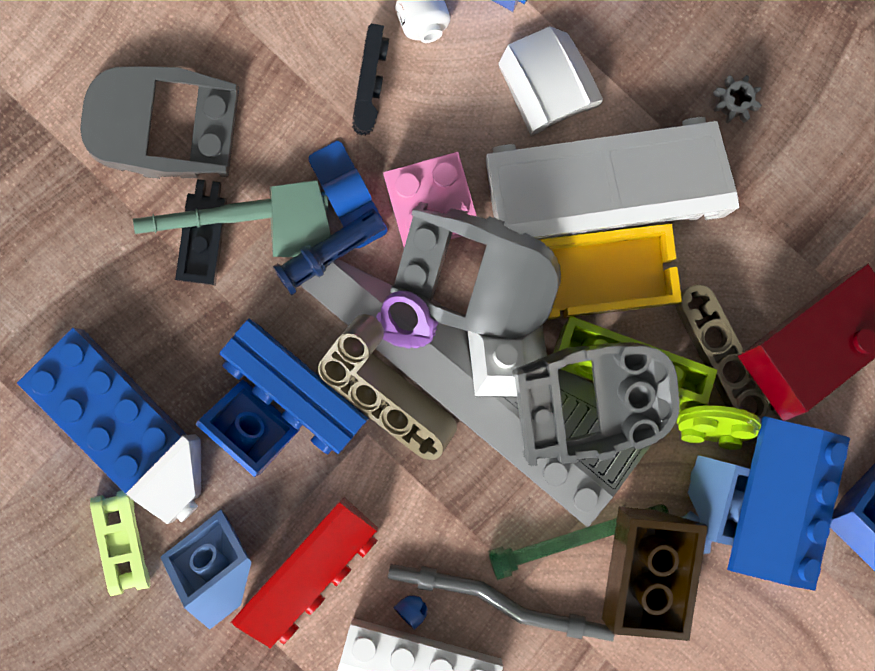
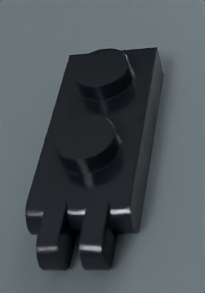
M197 179L195 194H187L185 212L194 211L196 208L197 210L227 205V198L220 197L221 182L213 181L210 196L205 195L206 180ZM224 223L182 228L175 280L216 286Z

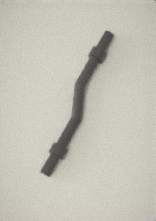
M390 564L388 579L417 584V589L432 592L433 588L478 596L520 624L566 632V637L581 640L583 636L613 642L615 637L606 624L586 621V616L570 613L569 617L525 609L483 581L437 573V568L422 566L421 569Z

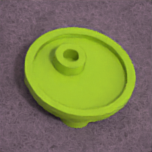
M726 406L690 407L680 411L677 418L678 428L681 431V440L688 443L719 442V447L729 450L742 448V441L755 438L759 433V429H761V419L755 414Z

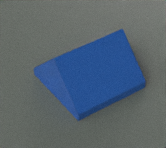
M242 379L206 412L195 425L251 475L256 477L263 473L299 430L289 424L281 416L282 413L273 405H268L251 391L253 388Z

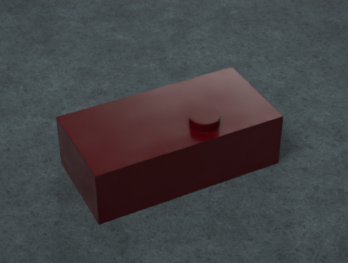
M869 264L840 278L738 355L742 364L783 421L811 410L875 359V272Z

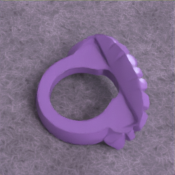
M408 291L391 293L383 301L381 312H378L376 316L384 328L383 339L394 346L407 349L411 347L419 348L429 344L436 334L438 322L431 318L426 303L419 296ZM404 302L414 308L418 315V323L412 331L403 330L398 327L390 313L392 304Z

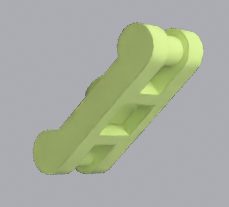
M118 491L116 496L105 498L103 495L91 497L90 508L110 596L123 594L124 589L136 587L137 590L150 588V576L145 565L134 512V500L123 491ZM119 511L121 523L109 525L108 513ZM130 561L132 572L121 574L118 563Z

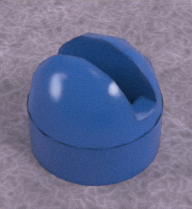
M415 595L406 596L393 607L400 617L414 630L423 623L428 611L426 603L422 601L421 597Z

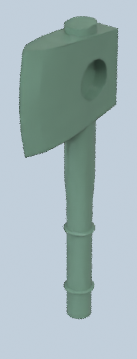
M317 180L271 186L270 199L232 203L197 210L196 208L194 211L156 216L152 214V216L133 218L135 234L157 233V231L192 226L200 227V225L237 223L270 218L273 257H295L301 253L300 248L303 246L307 247L310 245L313 247L331 235L326 216V210H328L327 195L325 191L320 192Z

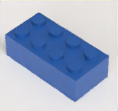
M72 328L17 382L125 494L182 436L187 435L83 329Z

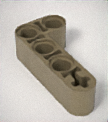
M694 285L684 289L681 292L682 302L675 304L677 313L704 365L717 369L714 385L725 406L741 409L742 400L746 396H751L757 403L755 415L761 421L762 416L772 417L778 414L738 358V355L744 352L712 290L704 285ZM692 296L694 298H702L703 304L699 306V310L689 309L687 303L692 301ZM712 315L713 320L704 322L697 326L695 321L703 319V317ZM710 327L718 329L721 333L722 342L717 348L708 346L705 341V333ZM729 361L734 362L740 371L739 377L734 383L728 382L723 376V367Z
M367 314L358 315L320 361L318 373L321 379L415 454L427 460L438 459L457 431V424L454 418L372 354L384 337V328L377 318Z

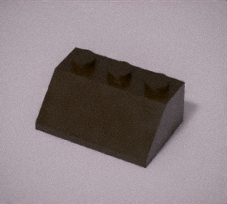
M618 507L602 620L612 634L690 641L708 528L706 524L657 510Z

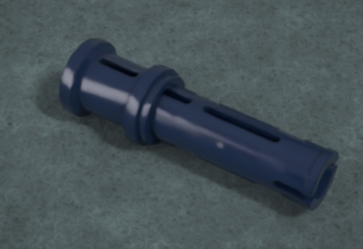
M372 208L315 246H303L300 248V254L283 265L275 264L273 269L292 296L296 293L298 286L314 276L319 278L323 276L326 271L325 267L352 251L372 236L385 230L386 227L377 212Z

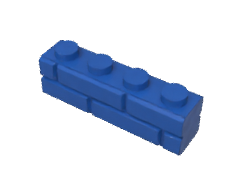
M250 318L246 320L219 353L226 360L222 366L238 380L246 376L255 384L251 391L268 405L273 400L285 409L281 416L297 430L303 425L311 431L314 436L310 441L327 455L332 450L340 454L369 420V417L327 385L318 374Z

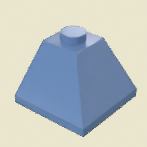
M698 455L696 464L691 471L688 494L701 523L708 526L707 536L709 540L733 546L750 469Z
M220 510L160 557L183 607L208 629L213 628L241 606L251 566V560L226 514Z

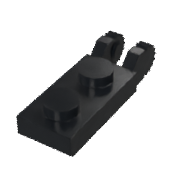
M372 23L368 25L352 118L354 121L352 122L353 132L365 137L367 134L370 135V132H373L372 128L376 124L375 120L377 119L378 111L372 104V98H380L383 76L376 75L378 60L386 61L389 38L382 37L384 26Z

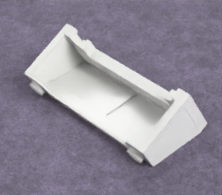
M705 117L686 119L682 121L683 126L518 150H516L514 144L494 147L493 153L487 154L485 160L494 218L505 221L504 226L521 235L527 233L536 239L580 235L684 219L691 221L699 219L702 215H704L705 220L724 218L738 209L739 203L718 122H706Z

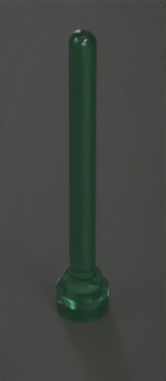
M663 504L646 508L669 514L667 506ZM617 518L514 551L512 548L504 549L503 546L488 550L497 580L512 576L511 572L518 570L519 565L615 534Z

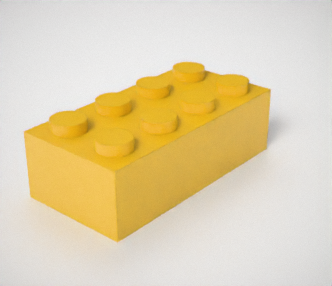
M672 224L538 239L555 254L561 270L559 290L547 320L557 319L560 317V311L562 310L564 318H568L570 316L576 317L669 306L682 302L678 268L669 267L663 270V264L670 263L676 259Z

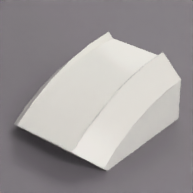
M551 26L508 44L498 63L530 136L540 133L547 127L584 110L587 112L600 106L603 101L588 67L568 33Z

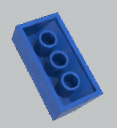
M762 416L761 429H759L727 570L787 586L816 590L825 546L830 533L833 511L839 493L844 463L847 458L850 437Z

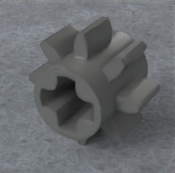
M730 75L725 79L727 90L716 88L713 92L716 97L720 98L719 104L713 110L714 112L722 111L727 115L726 123H729L734 117L738 116L745 123L750 119L747 109L757 111L762 106V104L755 101L756 94L761 90V87L753 88L748 83V75L737 82ZM735 92L740 94V101L742 102L740 106L734 105L735 98L732 95Z

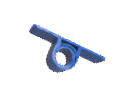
M335 141L309 155V163L343 227L355 221L372 208L383 221L364 181L340 141ZM387 227L356 248H362L385 236L388 231Z

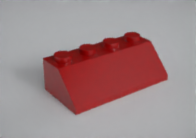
M344 497L234 617L231 623L270 649L278 640L284 645L299 629V626L294 622L305 611L310 616L326 599L321 592L331 582L337 587L352 569L347 563L357 553L363 558L377 543L378 540L373 535L378 530V527Z

